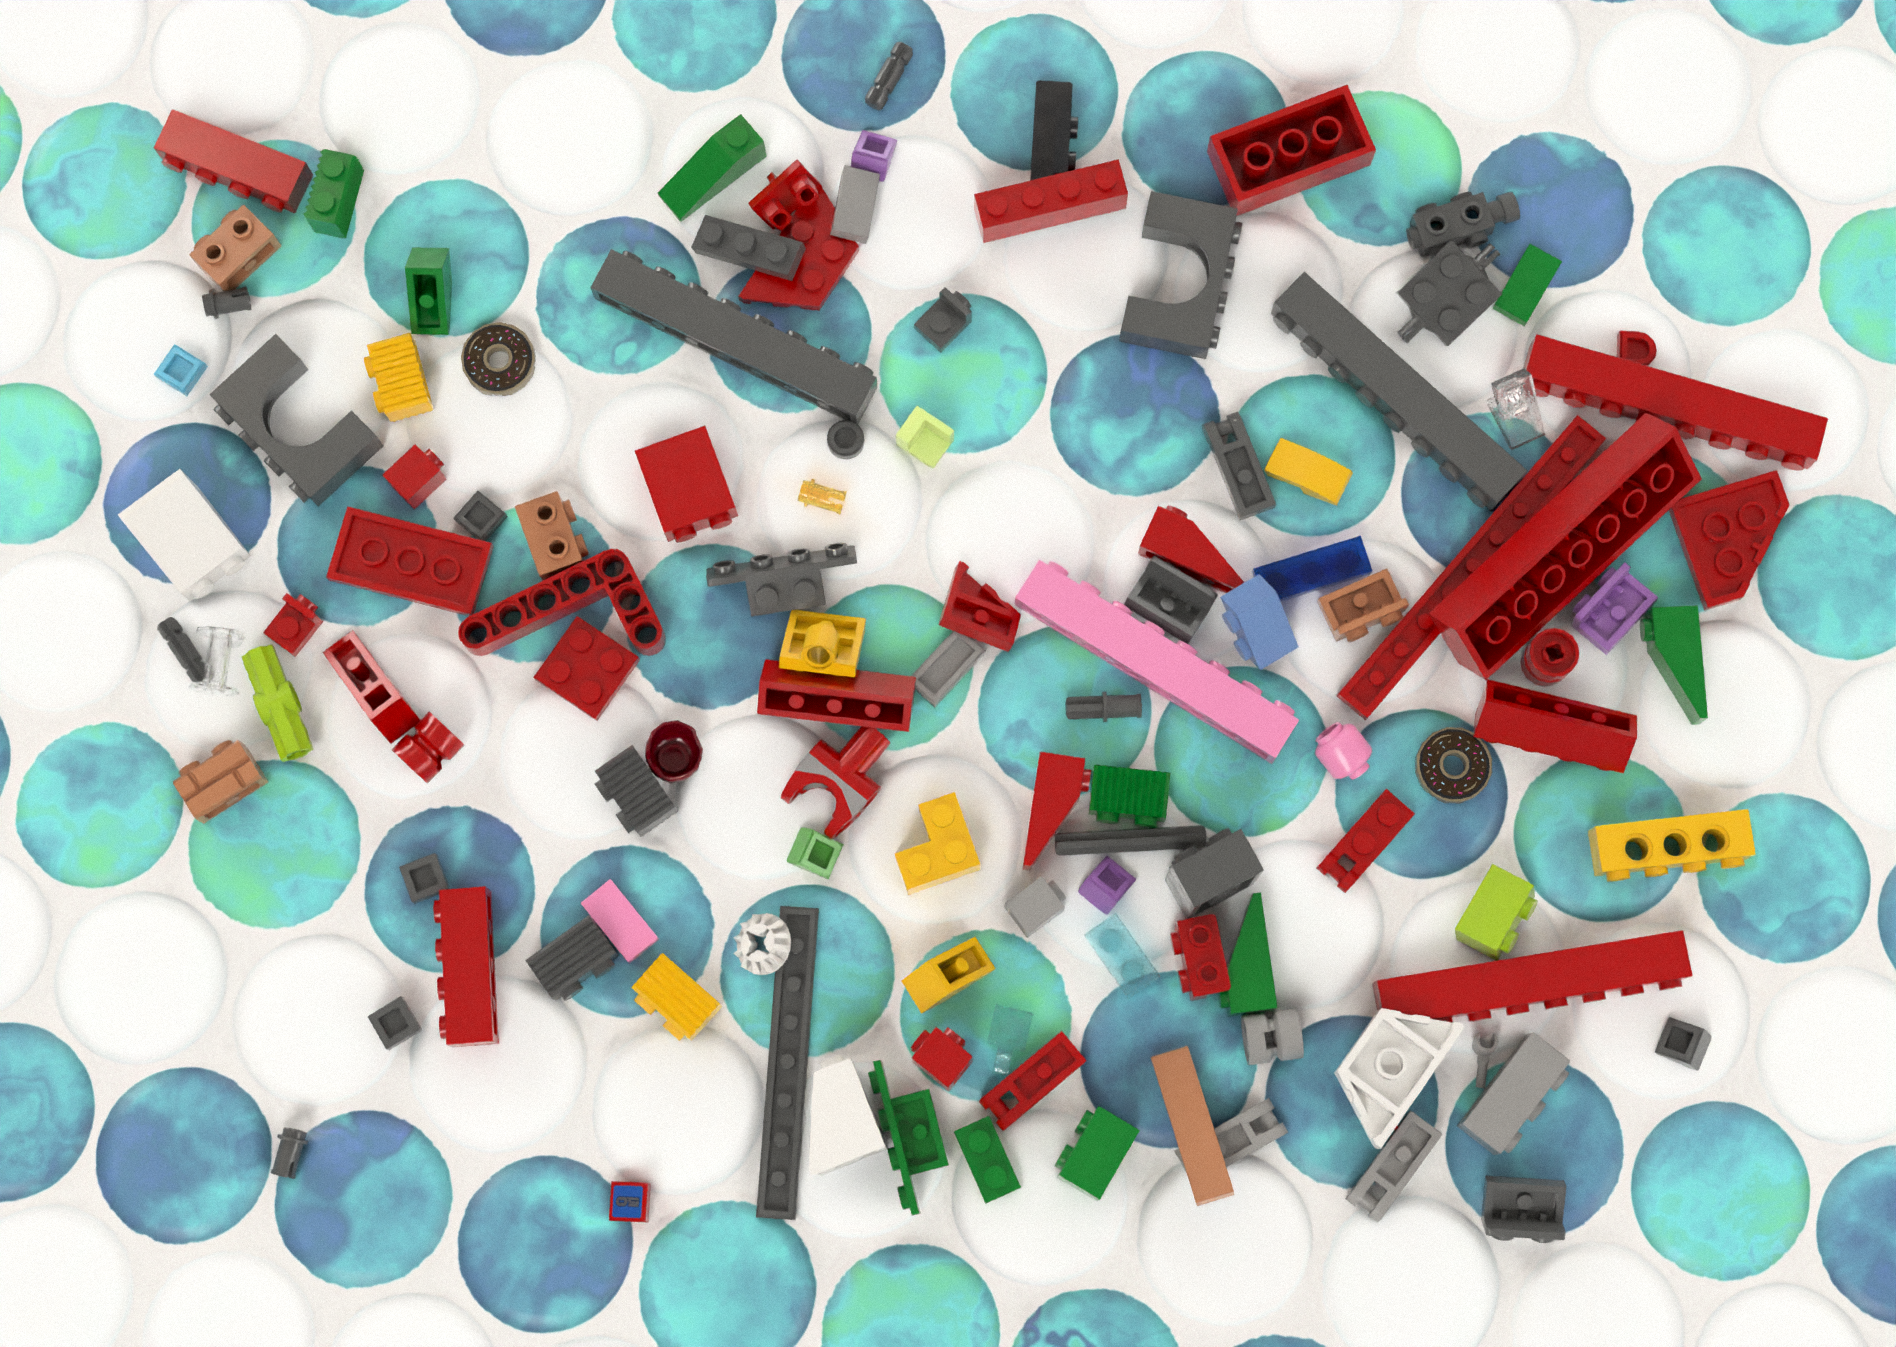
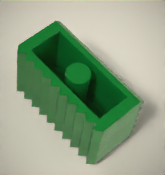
M323 149L320 151L322 156L318 158L320 163L316 165L319 170L314 172L317 177L313 178L315 183L311 185L313 191L309 192L311 198L307 199L309 205L305 206L307 211L303 215L315 233L346 238L364 169L359 159L354 155Z
M1094 765L1088 814L1096 815V821L1100 823L1118 824L1119 818L1134 819V825L1138 827L1157 828V822L1164 823L1166 820L1171 773Z

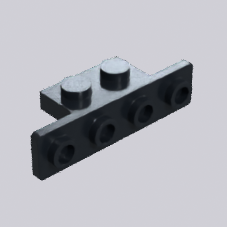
M1042 80L1036 82L1030 180L1075 170L1076 152L1069 151L1070 139H1077L1078 117L1071 116L1073 86L1071 82Z

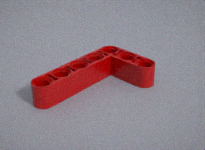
M618 549L605 550L467 617L462 621L458 630L459 639L468 651L477 656H484L609 596L630 641L639 653L648 656L655 655L663 649L666 642L665 632L628 557ZM613 562L624 564V570L619 576L609 577L605 575L609 564ZM581 578L590 580V586L584 593L577 594L571 591L572 585L576 580ZM545 595L556 597L552 608L549 610L538 609L537 606L540 598ZM628 595H637L641 598L638 607L633 610H625L621 607L623 599ZM513 611L521 613V620L516 626H504V618L508 613ZM649 627L657 630V635L652 642L645 644L638 641V634L644 628ZM477 628H485L487 630V636L481 643H470L469 638L472 631Z

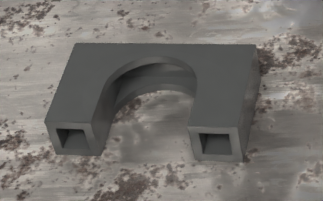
M1151 191L1141 238L1179 245L1191 250L1198 256L1205 267L1207 283L1197 296L1177 304L1163 303L1128 295L1119 342L1201 359L1207 358L1209 348H1217L1221 327L1214 326L1216 313L1224 314L1228 292L1221 291L1223 279H1231L1235 257L1228 255L1231 243L1237 245L1239 243L1243 224L1236 222L1237 208Z
M275 334L209 395L218 404L213 410L228 426L235 421L243 429L238 436L253 451L260 447L268 455L263 461L278 477L285 472L294 481L288 487L304 503L310 498L319 507L384 445L352 410L321 439L312 444L289 446L273 438L270 430V414L273 405L290 386L309 370L288 345Z

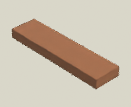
M1188 1046L1152 1056L1151 1061L1196 1205L1200 1206L1235 1195Z

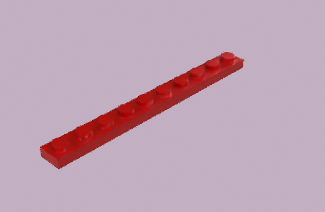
M1577 415L1342 688L1337 697L1366 721L1439 636L1440 632L1429 616V613L1560 493L1607 438Z

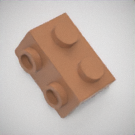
M1387 568L1322 596L1317 600L1336 642L1347 638L1348 642L1358 640L1369 634L1367 628L1381 623L1382 627L1390 626L1404 618L1402 613L1409 606L1407 599L1401 598Z

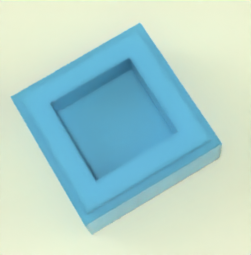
M174 344L155 371L154 376L183 395L188 396L208 366L200 359Z

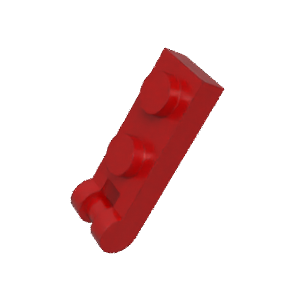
M1385 789L1316 869L1324 876L1328 873L1338 882L1337 887L1346 893L1415 813L1390 791ZM1342 855L1355 864L1349 872L1337 862Z
M1061 1031L978 1102L985 1110L988 1108L998 1119L996 1124L1002 1131H1005L1087 1060ZM1008 1091L1019 1102L1011 1110L1001 1099Z

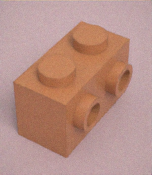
M243 204L238 210H232L226 214L221 221V225L211 235H205L200 238L189 255L197 266L222 291L236 289L281 247V244L274 234Z
M558 491L515 506L542 581L584 561L583 557L589 555L582 534L575 536L571 526V522L577 521L569 499L563 501Z

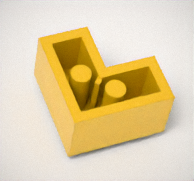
M955 792L918 804L919 813L929 842L895 853V859L908 895L980 870V861Z

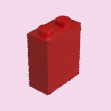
M705 425L635 450L668 542L674 539L677 543L688 541L697 536L696 532L708 527H711L712 530L721 529L730 525L732 518L738 517Z

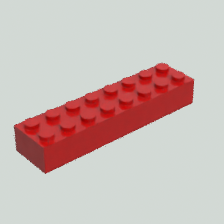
M1645 413L1429 613L1458 664L1487 680L1702 480L1675 426Z

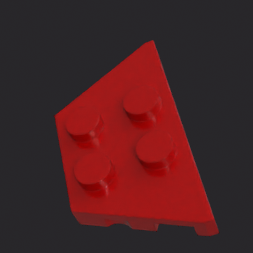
M822 187L818 190L819 197L811 205H801L796 209L791 217V222L779 235L800 241L806 247L793 280L790 281L755 271L739 294V301L744 304L762 302L772 303L775 307L788 308L790 306H798L801 309L820 311L859 252V246L856 241L830 235L835 207Z

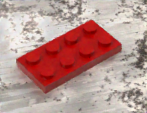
M347 506L326 578L336 583L471 616L476 609L494 546L490 542Z

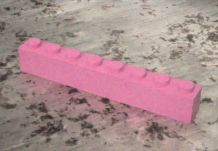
M1041 560L1038 561L1016 595L1015 606L1271 764L1274 762L1299 721L1298 718L1293 716L1295 711L1291 707L1278 700L1274 704L1261 696L1262 691L1248 681L1237 682L1228 676L1230 671L1220 663L1211 660L1208 664L1196 656L1198 652L1189 644L1180 640L1177 643L1172 642L1163 636L1165 631L1153 622L1146 620L1143 624L1131 616L1133 612L1124 604L1118 601H1113L1111 604L1099 597L1101 592L1085 581H1081L1080 584L1067 577L1068 571L1057 563L1049 561L1047 565Z

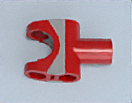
M863 726L856 731L840 752L821 739L799 763L782 791L780 798L787 804H790L799 794L803 795L808 790L814 788H821L831 792L836 798V808L832 814L833 819L825 828L824 834L831 840L836 838L861 816L881 790V786L867 776L866 772L891 744L890 741L876 728Z

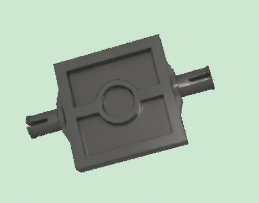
M1452 240L1448 241L1395 292L1408 306L1413 316L1405 326L1397 331L1398 335L1403 337L1413 328L1402 338L1406 343H1409L1424 328L1434 333L1445 346H1449L1502 295L1498 288L1489 280L1484 270L1494 259L1500 256L1499 251L1494 250L1485 259L1495 249L1489 243L1475 258L1464 254Z

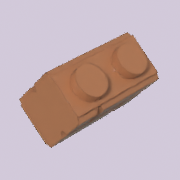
M231 740L220 743L211 751L212 757L201 764L199 761H194L184 766L179 771L181 777L173 781L175 788L184 799L194 818L203 824L268 783V779L256 763L249 749L239 740L234 743Z

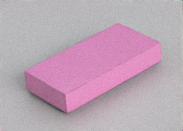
M611 879L581 902V905L629 964L659 940L657 935Z

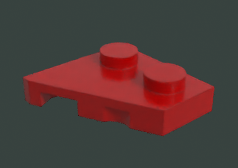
M959 561L953 572L938 625L1009 652L1014 644L1021 614L1008 602L1001 600L997 592L987 583L981 586L967 573L969 566Z

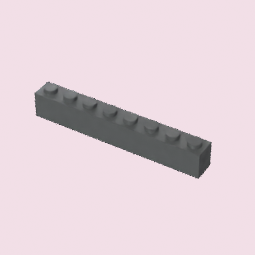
M612 249L610 250L590 287L596 300L844 420H850L859 424L878 388L877 378L873 376L874 372L870 368L858 362L850 365L840 360L841 356L828 347L821 346L820 349H817L807 344V339L797 332L788 330L787 333H784L774 328V323L764 316L755 314L754 317H751L741 312V307L728 299L722 298L721 301L709 297L707 296L708 291L695 283L689 282L688 285L675 280L674 274L662 267L657 266L653 270L643 265L642 259L631 252L623 251L620 254Z
M1305 271L1274 302L1271 315L1274 316L1273 321L1276 326L1287 334L1293 333L1301 341L1300 345L1308 355L1313 358L1319 357L1329 366L1328 371L1336 380L1341 383L1346 381L1356 390L1357 398L1369 408L1374 406L1384 415V422L1397 433L1402 431L1412 440V447L1425 458L1430 456L1440 465L1439 470L1445 478L1453 483L1458 481L1467 489V496L1474 504L1481 508L1487 507L1492 512L1527 473L1528 470Z

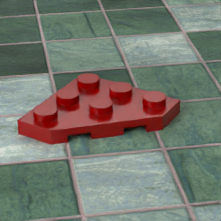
M1777 470L1681 498L1669 509L1704 611L1739 601L1744 597L1750 581L1790 505Z

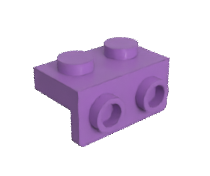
M1625 562L1618 570L1611 567L1599 580L1598 585L1601 588L1593 597L1586 594L1572 610L1576 614L1572 627L1605 655H1608L1658 599L1653 592L1629 574L1631 567Z

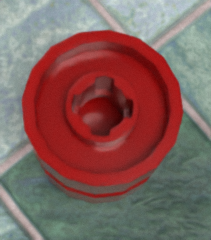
M1557 628L1545 629L1538 633L1522 652L1520 663L1526 678L1535 685L1543 687L1553 686L1562 681L1578 663L1580 653L1574 637L1565 630Z
M430 711L414 726L416 732L414 736L405 735L392 748V751L427 784L442 770L441 761L443 759L451 760L465 746Z

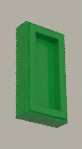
M1529 244L1501 292L1502 295L1497 299L1492 309L1525 327L1562 261Z

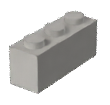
M1533 1031L1526 1034L1458 1123L1457 1127L1493 1155L1501 1154L1503 1150L1510 1153L1523 1136L1518 1130L1527 1119L1533 1122L1544 1109L1546 1103L1542 1101V1098L1551 1088L1556 1091L1568 1077L1569 1072L1565 1068L1571 1060Z

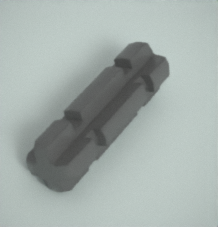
M903 42L895 43L890 52L891 56L886 59L874 80V87H870L865 96V103L876 110L883 109L888 100L887 94L892 93L904 72V65H908L913 56V49Z
M169 617L159 623L157 630L163 639L168 641L167 645L181 666L187 670L186 673L191 681L197 686L208 681L212 677V672L206 663L201 662L203 658L187 634L182 633L183 628L174 617Z

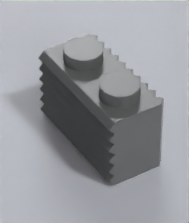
M633 745L595 770L600 780L594 783V785L606 802L614 799L620 807L621 811L616 816L628 833L635 829L638 835L642 837L678 812Z
M588 915L525 961L552 999L556 1001L562 997L564 1001H567L583 989L581 982L592 975L597 979L614 968L615 964L612 960L616 959L619 955L593 918Z

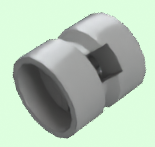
M1296 1008L1274 1011L1270 1018L1264 1013L1241 1016L1242 1038L1248 1065L1270 1063L1273 1056H1277L1281 1061L1304 1057L1303 1036ZM1272 1031L1273 1043H1266L1264 1032Z

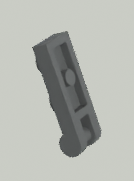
M1235 412L1227 415L1224 421L1218 423L1210 421L1202 424L1204 436L1210 445L1239 520L1275 508V500L1240 414ZM1232 433L1236 441L1224 445L1221 437Z

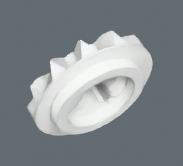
M768 913L752 914L751 919L740 923L742 929L739 935L734 937L737 942V951L733 954L739 958L741 962L740 967L753 974L768 975L777 971L787 960L791 948L790 932L783 920L775 915ZM755 935L766 937L764 945L768 952L762 950L755 951L758 946L755 941Z

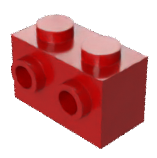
M935 1027L931 1034L924 1030L911 1046V1051L915 1053L911 1057L912 1062L948 1092L972 1064L973 1056L963 1049L966 1041L949 1027L944 1032Z

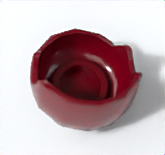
M678 720L661 723L651 731L646 742V762L651 772L662 781L669 783L686 781L698 771L702 760L703 747L697 737L696 730L692 726Z

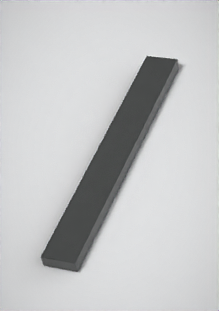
M780 906L779 918L783 920L789 929L791 948L785 963L775 971L756 1217L796 1220L819 908Z

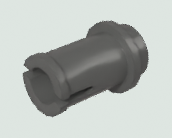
M247 286L216 293L211 289L209 294L202 295L206 317L214 316V319H219L220 314L252 310L251 303H249L251 301Z
M284 1127L282 1134H278L277 1138L281 1140L273 1169H271L272 1174L295 1179L303 1145L308 1144V1141L305 1140L307 1132Z

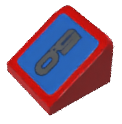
M611 1181L609 1221L648 1223L651 1183Z

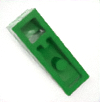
M742 114L738 115L704 143L657 193L676 218L682 222L767 157L764 140Z
M1698 605L1652 607L1644 615V619L1640 620L1641 641H1646L1647 653L1691 725H1699L1708 718Z
M1261 892L1253 893L1249 899L1227 964L1231 988L1229 991L1218 993L1220 1008H1227L1228 1017L1270 1012L1278 1008Z

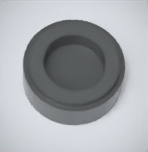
M850 420L836 422L831 426L827 434L829 450L840 459L847 460L858 456L865 444L863 430L857 423Z

